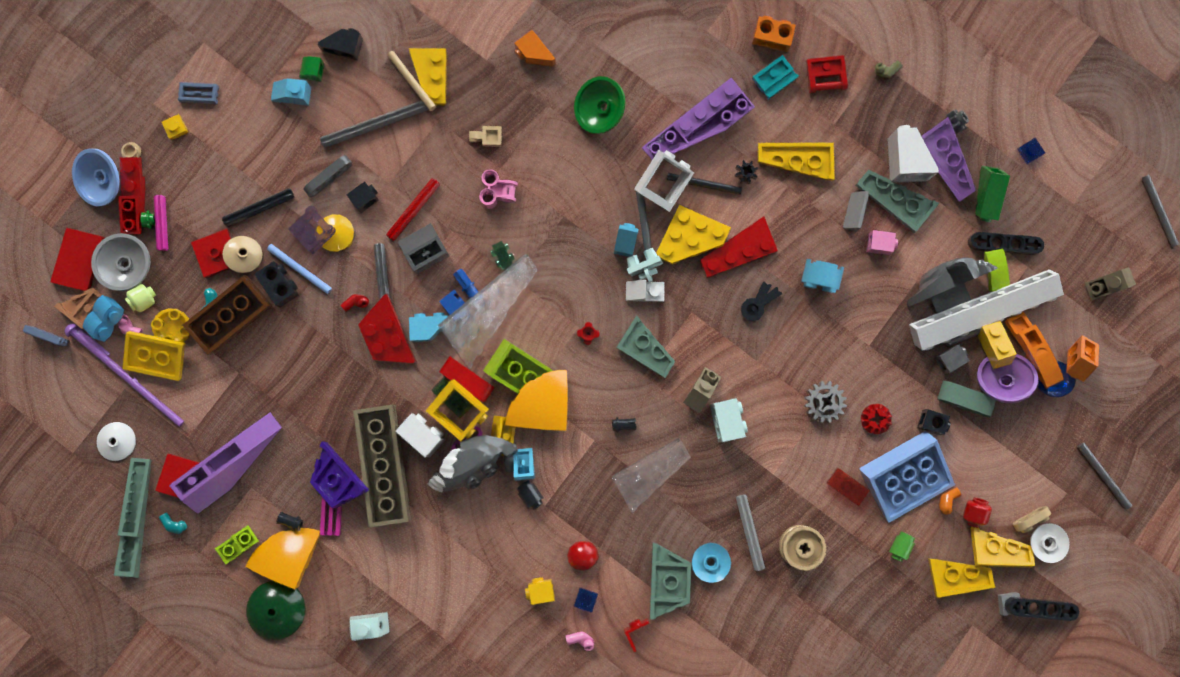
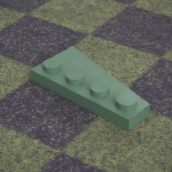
M870 170L855 185L861 191H868L869 197L913 233L921 227L939 204L934 200L931 201L925 198L924 195L908 190L907 187L897 185Z

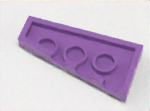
M947 117L921 137L938 167L939 174L960 202L976 191V187L951 121Z

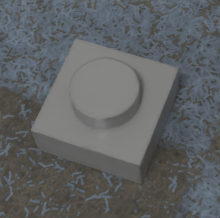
M1012 592L998 595L999 612L1001 615H1011L1005 610V601L1010 597H1020V593ZM1013 605V609L1021 608V605Z

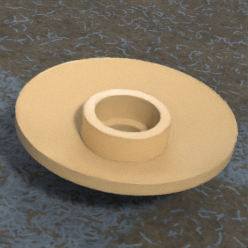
M237 236L230 239L224 246L223 259L231 270L238 273H248L260 265L262 249L254 239L247 236ZM245 250L247 253L245 255H240L239 251Z

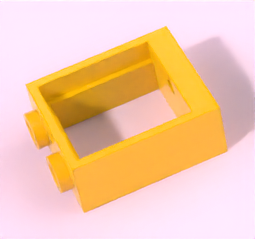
M453 379L425 411L457 439L462 441L465 438L469 439L476 431L473 428L478 423L481 425L487 419L486 413L489 409ZM455 390L480 411L464 431L439 410Z

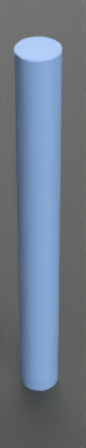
M270 244L267 247L270 253L326 294L331 292L332 288L274 245Z

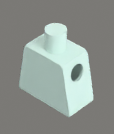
M388 612L351 616V640L378 638L389 633Z

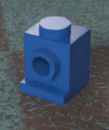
M453 290L439 302L454 321L458 319L461 321L469 315L465 310L467 305L461 297L456 298L458 293Z

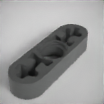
M346 155L341 156L307 183L303 190L309 197L316 196L346 172L353 163Z

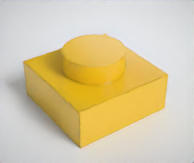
M179 114L162 121L170 140L189 133Z

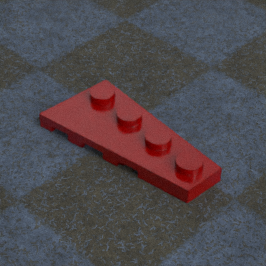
M763 216L725 242L722 247L715 249L700 260L706 278L778 251L765 217Z

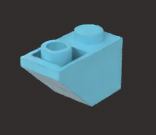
M629 223L619 225L614 254L626 257L633 256L638 229L635 228V225Z
M423 313L414 314V317H409L410 341H432L450 322V317L445 316V313H433V316L427 317Z

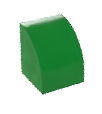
M303 57L299 78L321 82L325 63L319 57Z

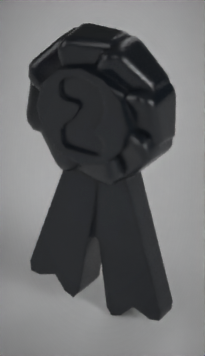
M765 281L762 282L756 298L746 299L741 305L742 316L748 321L759 320L764 314V305L782 295V292L778 291V287H775L767 294L772 285L766 284Z

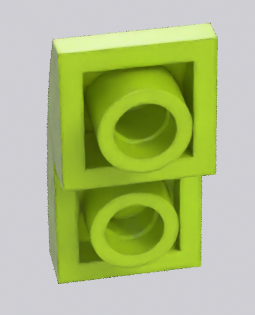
M1004 250L984 252V261L998 268L988 273V290L994 292L1009 286V271Z
M247 525L216 547L215 550L227 565L258 543L259 540L249 525Z

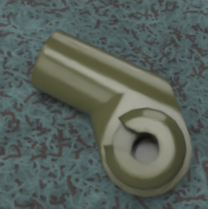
M898 60L890 67L878 63L875 65L874 71L878 76L890 78L901 70L903 65Z

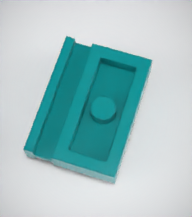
M782 55L754 75L752 80L769 100L798 79L799 75L794 72L792 66Z

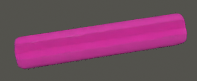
M163 195L154 196L156 249L167 251L166 198Z

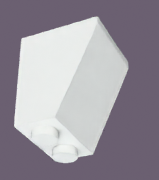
M902 125L888 137L891 182L929 181L939 173L938 167L917 128Z

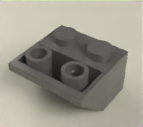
M431 223L398 241L403 254L416 274L423 272L450 256Z

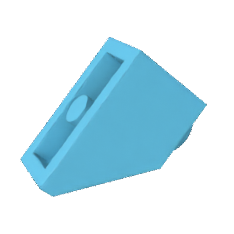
M288 78L273 82L271 101L309 106L311 86L306 80Z

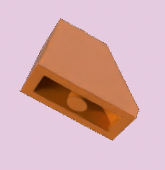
M533 30L514 43L515 54L520 60L524 59L527 64L552 67L556 65L555 57Z

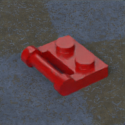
M844 55L806 60L809 93H816V91L848 89ZM840 77V81L816 83L815 81L817 78Z

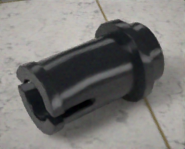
M616 417V419H612V430L617 433L621 430H636V418L618 419Z
M280 512L276 523L292 528V531H300L303 520L299 516L293 517Z

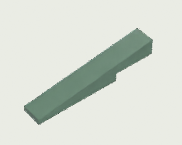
M131 458L118 530L120 542L114 576L139 578L151 459Z

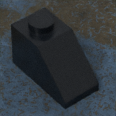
M340 29L318 41V47L322 52L358 60L363 38L359 31L355 29Z

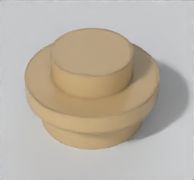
M129 142L123 145L121 154L123 157H140L141 149L136 143Z

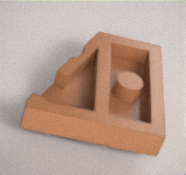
M91 288L84 291L81 295L71 297L68 301L57 303L54 307L81 329L85 330L83 322L87 315L93 311L96 300L103 294L97 289Z

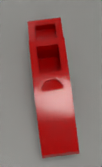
M119 157L121 196H118L120 233L141 234V213L145 211V177H142L141 157Z

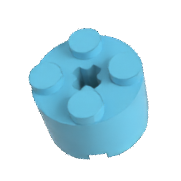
M806 259L801 280L804 283L803 287L814 289L820 286L823 287L822 291L836 293V290L840 288L844 267L837 269L838 265L818 260L812 264L811 259Z

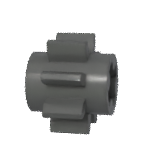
M955 109L946 114L956 133L967 129L965 124L969 122V119L964 111L958 112Z

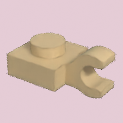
M482 126V132L469 131V142L482 141V146L501 147L502 128L501 126Z

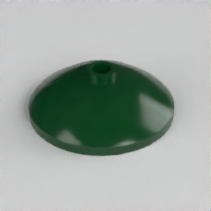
M269 581L257 587L249 597L246 607V615L250 627L256 634L269 640H281L295 633L303 623L306 612L305 601L301 592L297 588L293 589L275 581ZM271 608L275 610V615L270 614Z

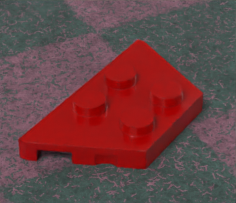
M387 293L381 297L358 326L373 360L415 363L416 359Z

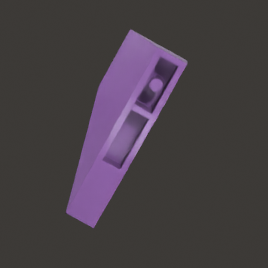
M730 78L645 144L642 149L651 160H653L658 150L663 153L666 150L672 154L726 131L754 109L755 106L735 81Z
M271 412L169 486L183 503L197 514L231 490L281 430V425Z

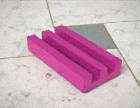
M323 497L320 535L340 536L342 506L337 508L336 531H333L334 508H331L329 505L328 531H326L327 502Z

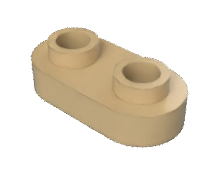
M1047 506L1040 507L1016 520L1013 526L1017 532L1026 533L1032 530V526L1036 523L1041 524L1048 521L1051 512Z

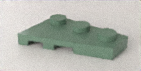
M636 315L616 348L658 375L666 378L675 361Z

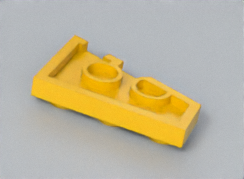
M409 48L421 88L435 105H446V48Z
M970 528L975 566L1031 568L1035 566L1034 555L1030 545L999 537L995 533H988L980 530V528Z
M928 558L935 597L937 598L995 588L992 569L989 567Z

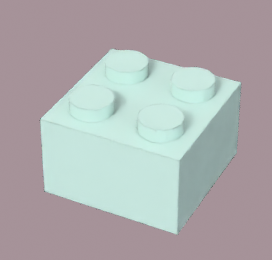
M737 398L710 405L718 442L746 437L745 433L748 432L745 421H742L741 414L743 413L741 402L737 401Z

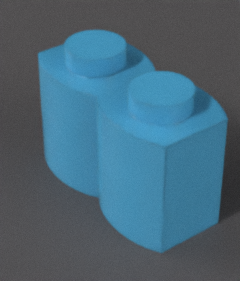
M102 295L94 303L93 311L85 318L83 328L93 339L105 342L111 336L114 325L121 320L124 309L113 298Z

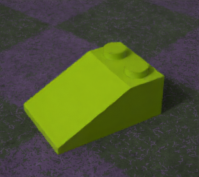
M503 339L483 371L519 394V390L527 382L535 380L542 376L543 373L553 370L506 339Z

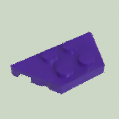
M322 441L320 443L322 448L320 459H316L315 470L312 473L310 483L331 508H338L368 492L369 489L327 442Z

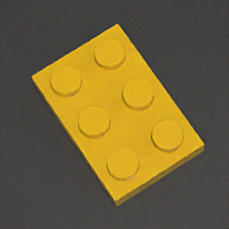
M128 331L125 335L123 369L179 381L182 379L185 343Z

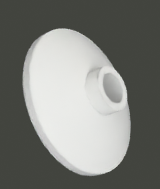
M120 422L107 424L100 430L97 436L98 451L103 457L112 461L127 458L133 452L136 445V437L133 430L128 425ZM112 438L116 439V443L114 445L111 444Z
M1050 523L1042 524L1032 533L1030 540L1031 549L1034 555L1041 561L1055 563L1062 560L1068 553L1069 538L1060 526ZM1046 539H1048L1049 541L1048 546H1045Z

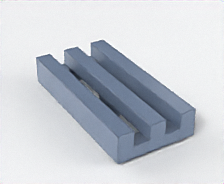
M180 82L178 101L182 103L218 104L217 90H219V86L217 84ZM184 88L212 89V92L184 91ZM183 95L209 96L212 98L183 97Z
M25 325L23 329L24 333L65 347L69 342L68 339L33 326Z

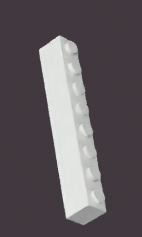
M1047 270L911 323L909 327L914 345L921 350H930L937 344L947 343L952 338L968 335L970 331L981 329L982 326L1003 321L1004 318L1011 315H1019L1022 311L1037 308L1039 304L1054 301L1057 297L1064 295L1060 276L1056 272Z

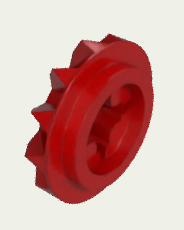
M871 404L861 414L862 426L871 434H882L892 425V415L889 409L882 404ZM876 413L879 417H884V419L879 421L878 425L875 421H869V419L875 417Z

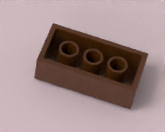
M242 276L182 326L207 355H213L273 306L249 277Z

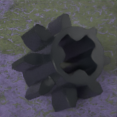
M743 160L742 166H736L735 169L739 172L735 174V177H739L740 184L743 181H747L749 185L751 178L756 179L758 177L754 174L758 167L754 168L752 165L753 161L746 163ZM746 169L749 170L748 174L744 175V171Z

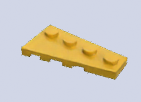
M834 143L757 144V163L829 181L835 180Z

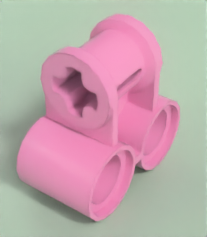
M486 170L482 174V182L485 187L479 195L482 206L492 209L497 205L498 200L509 203L516 202L514 197L515 188L518 186L517 182L500 180L497 172L494 170ZM490 176L496 178L492 184L486 183V179ZM492 195L494 198L491 202L487 203L484 201V197Z

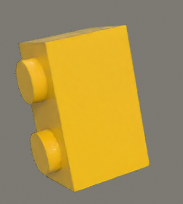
M1001 321L982 326L978 338L992 368L997 369L1012 364L1017 354Z

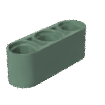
M948 381L942 382L937 398L941 402L985 417H991L996 400L984 393Z

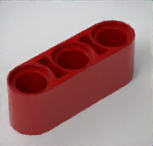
M449 356L439 370L448 379L456 380L483 403H485L495 389L494 386L451 356Z

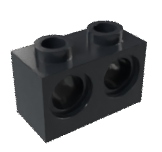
M273 261L254 275L275 306L281 308L299 295L296 291L298 286L292 279L289 280L285 274L288 272L285 267ZM276 271V278L274 280H270V274ZM287 287V293L281 296V288Z

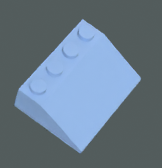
M927 431L859 468L867 487L888 523L955 485L938 441Z

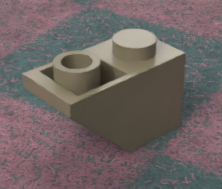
M1127 267L1088 281L1085 285L1091 300H1095L1136 285L1130 268Z
M705 367L683 403L700 413L712 396L721 377Z

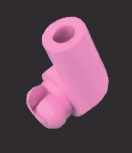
M123 314L121 320L117 323L121 332L125 335L128 331L143 334V329L133 327L128 316Z
M585 632L566 635L568 645L579 643L586 651H591L594 648L593 638Z

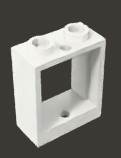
M658 150L634 189L670 212L694 172L690 170L691 166L683 160L680 163L674 160L676 156L666 150L663 153ZM663 159L682 170V173L665 199L646 188Z

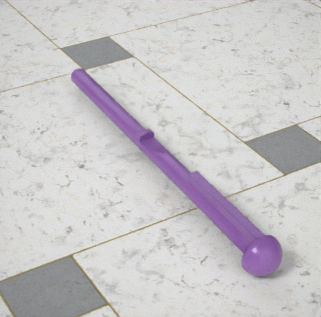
M70 324L65 328V335L67 337L73 336L178 427L183 425L184 421L143 387L135 377L132 379L125 370L108 357L110 353L76 324Z

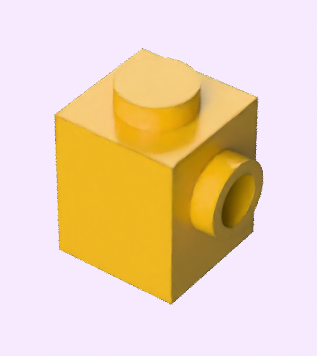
M534 578L528 584V588H525L526 599L531 601V605L555 601L552 579Z

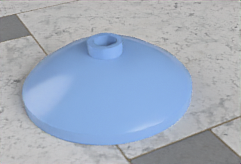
M94 148L85 149L76 156L72 166V179L80 197L93 206H104L111 203L117 196L120 183L119 173L113 160L105 152Z

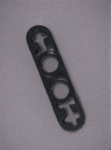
M976 232L968 238L969 247L978 251L1003 249L1005 253L1036 255L1042 252L1045 246L1044 241L1037 236ZM978 237V239L981 241L987 240V243H980L977 245V242H974V239ZM993 238L1000 239L1001 246L999 248L993 246ZM1013 239L1019 241V249H1014L1011 246ZM1034 241L1035 245H1038V248L1035 250L1032 246L1025 247L1026 244L1034 243Z
M1010 597L1005 601V610L1015 616L1074 621L1079 616L1078 606L1066 601ZM1032 603L1037 605L1034 613H1031L1029 609ZM1016 604L1021 605V606L1023 607V609H1021V608H1014V609H1013V605H1016ZM1053 604L1055 610L1053 614L1049 615L1047 609L1049 605ZM1062 609H1071V613H1064L1062 612Z

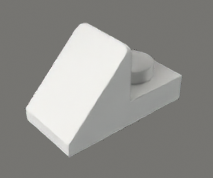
M646 280L626 282V301L664 302V282H646Z

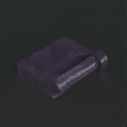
M308 206L305 209V213L288 229L313 255L335 234L336 229L317 213L318 211L314 206ZM313 219L323 229L321 234L310 225V220Z

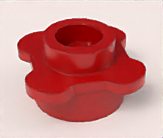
M591 322L585 323V326L577 331V336L581 337L586 345H590L592 340L600 335V332L592 327Z

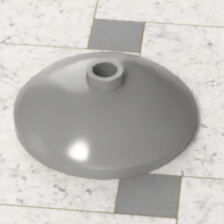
M120 233L106 237L97 245L92 255L91 265L94 276L103 286L116 291H126L138 286L146 278L151 261L149 251L141 240L132 235ZM128 261V266L124 267V263Z

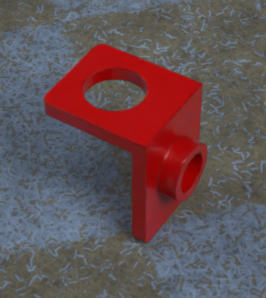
M648 618L642 621L636 619L629 623V627L624 629L634 653L637 650L629 633L649 624Z

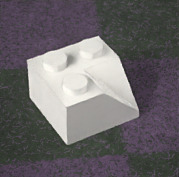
M411 413L396 432L424 457H431L445 441L442 437L444 433L437 427H428L425 424L427 420L419 413L417 415Z

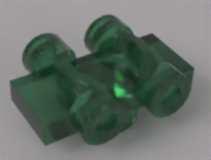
M500 241L492 245L493 249L490 252L493 257L497 256L498 259L495 260L497 266H502L503 270L513 266L512 261L515 258L512 253L508 254L507 250L510 249L508 244H503Z

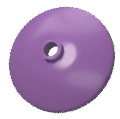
M1019 354L1016 355L1012 364L997 369L992 368L988 357H986L978 367L977 381L982 391L992 399L1004 403H1017L1026 400L1035 392L1038 385V374L1034 365Z

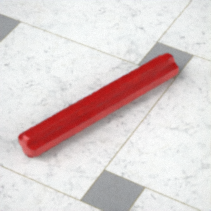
M434 178L430 179L386 233L389 239L395 241L438 189L440 184Z

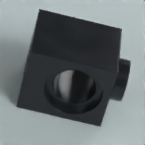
M365 181L346 194L360 213L379 201L376 197L378 194L377 190L372 184L368 186Z
M924 409L922 410L917 428L937 435H945L950 429V416ZM933 418H937L939 421L937 428L932 425Z

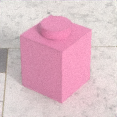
M871 231L868 234L867 252L890 255L897 249L898 239H895L896 233Z

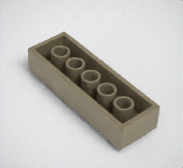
M396 405L353 410L362 479L369 489L368 492L364 493L369 528L411 521L400 435L396 432L399 428Z

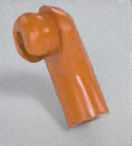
M957 487L942 494L940 497L939 509L944 515L952 512L953 500L961 496V492Z

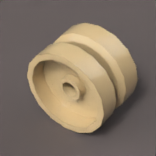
M795 525L783 532L779 540V551L787 564L799 570H810L822 563L826 555V544L822 535L815 529L808 526ZM800 545H804L803 550L799 549Z

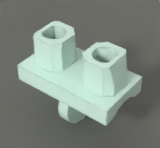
M653 248L644 251L646 258L644 262L640 263L637 255L627 258L628 274L631 277L640 274L638 275L640 280L647 278L649 282L653 281L652 275L658 273L654 267L663 264L662 259Z

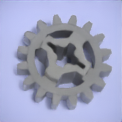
M821 381L819 382V387L813 384L814 390L808 389L807 392L810 395L804 397L805 400H808L804 407H809L810 409L807 414L813 413V420L819 417L820 423H823L825 419L827 423L832 421L831 418L838 420L837 414H844L841 408L847 407L846 404H843L847 397L841 396L844 390L838 391V384L832 387L831 381H828L826 385ZM821 389L828 390L825 394L818 392ZM827 398V403L829 405L823 406L824 402L822 401V399ZM813 400L816 402V408H814ZM827 409L833 412L829 415H823Z

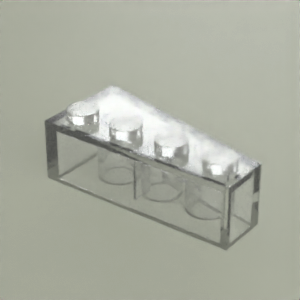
M677 438L611 477L633 513L691 457L682 441Z

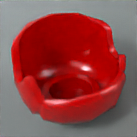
M587 541L575 542L569 547L567 553L570 566L581 571L591 569L597 564L599 557L597 548Z

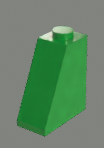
M981 166L975 214L980 217V220L985 222H992V220H999L1010 179V175L1000 168Z

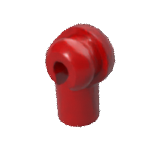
M353 294L340 306L346 312L353 306L366 308L369 305V299L364 295Z

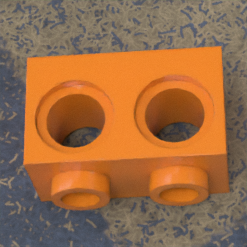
M759 16L752 44L788 52L792 44L796 25L791 24L788 20L778 21L773 20L770 16ZM761 28L768 29L769 33H763ZM779 32L786 33L787 37H781Z
M1082 335L1068 350L1066 373L1084 382L1098 367L1099 344Z

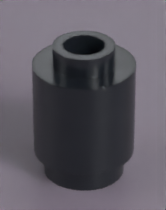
M527 480L517 488L519 497L528 509L532 507L535 510L543 504L541 500L544 497L534 483Z

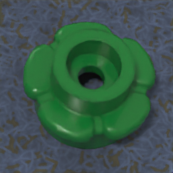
M150 210L141 213V225L143 228L148 227V229H151L152 225H155V214H151Z

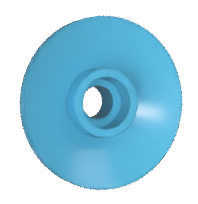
M703 544L693 554V571L698 578L705 582H718L724 579L730 571L731 559L729 553L719 544ZM710 558L714 560V564L711 566L707 564V560Z

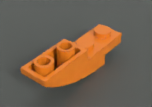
M1024 312L1007 319L1005 324L1026 353L1025 358L1034 365L1038 378L1047 389L1063 381L1064 377L1054 354L1036 324L1032 325Z

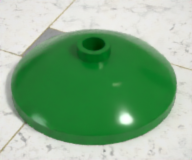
M604 76L594 77L586 81L579 89L574 101V113L577 122L584 130L594 134H602L612 130L620 122L625 111V95L621 86L615 80Z

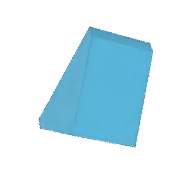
M518 449L517 453L513 454L514 480L535 478L533 449Z

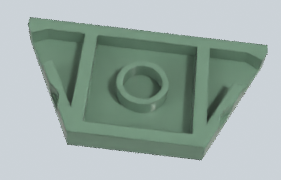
M657 543L652 544L650 620L690 603L691 562Z

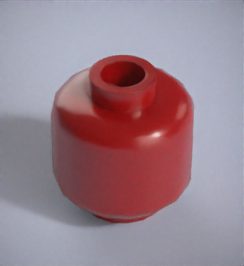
M974 497L973 500L966 502L963 518L968 521L969 526L980 528V525L984 526L989 523L992 508L988 505V501Z

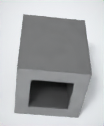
M960 345L953 346L935 357L944 374L951 373L970 361L966 349Z

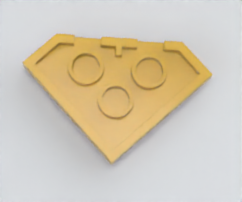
M679 205L656 254L663 261L673 265L689 257L692 258L711 249L722 247L731 231V227Z

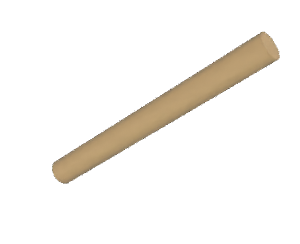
M394 51L389 52L387 56L427 108L433 111L436 108L435 104Z

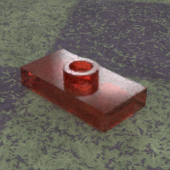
M839 468L835 469L826 484L857 506H860L870 491Z

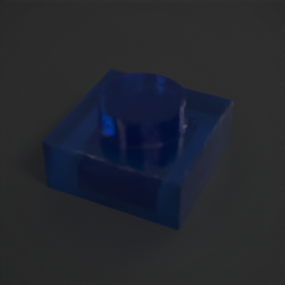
M1036 137L1017 149L1027 164L1045 154Z
M579 587L573 607L592 613L598 593Z

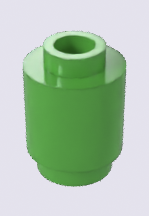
M900 532L889 550L892 553L891 557L900 562L903 559L908 560L915 545L913 543L915 538Z

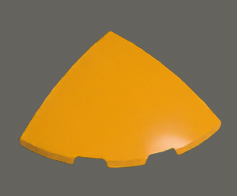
M567 370L546 372L535 380L527 382L519 390L520 393L515 400L511 402L507 411L505 425L566 431Z
M301 528L300 531L287 530L276 533L256 548L245 567L275 582L296 589L301 583L305 569L309 566L320 537V531L311 528Z

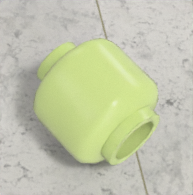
M139 284L126 292L127 297L125 301L133 312L135 310L143 312L155 304L153 297L156 294L150 286L146 288L143 284Z

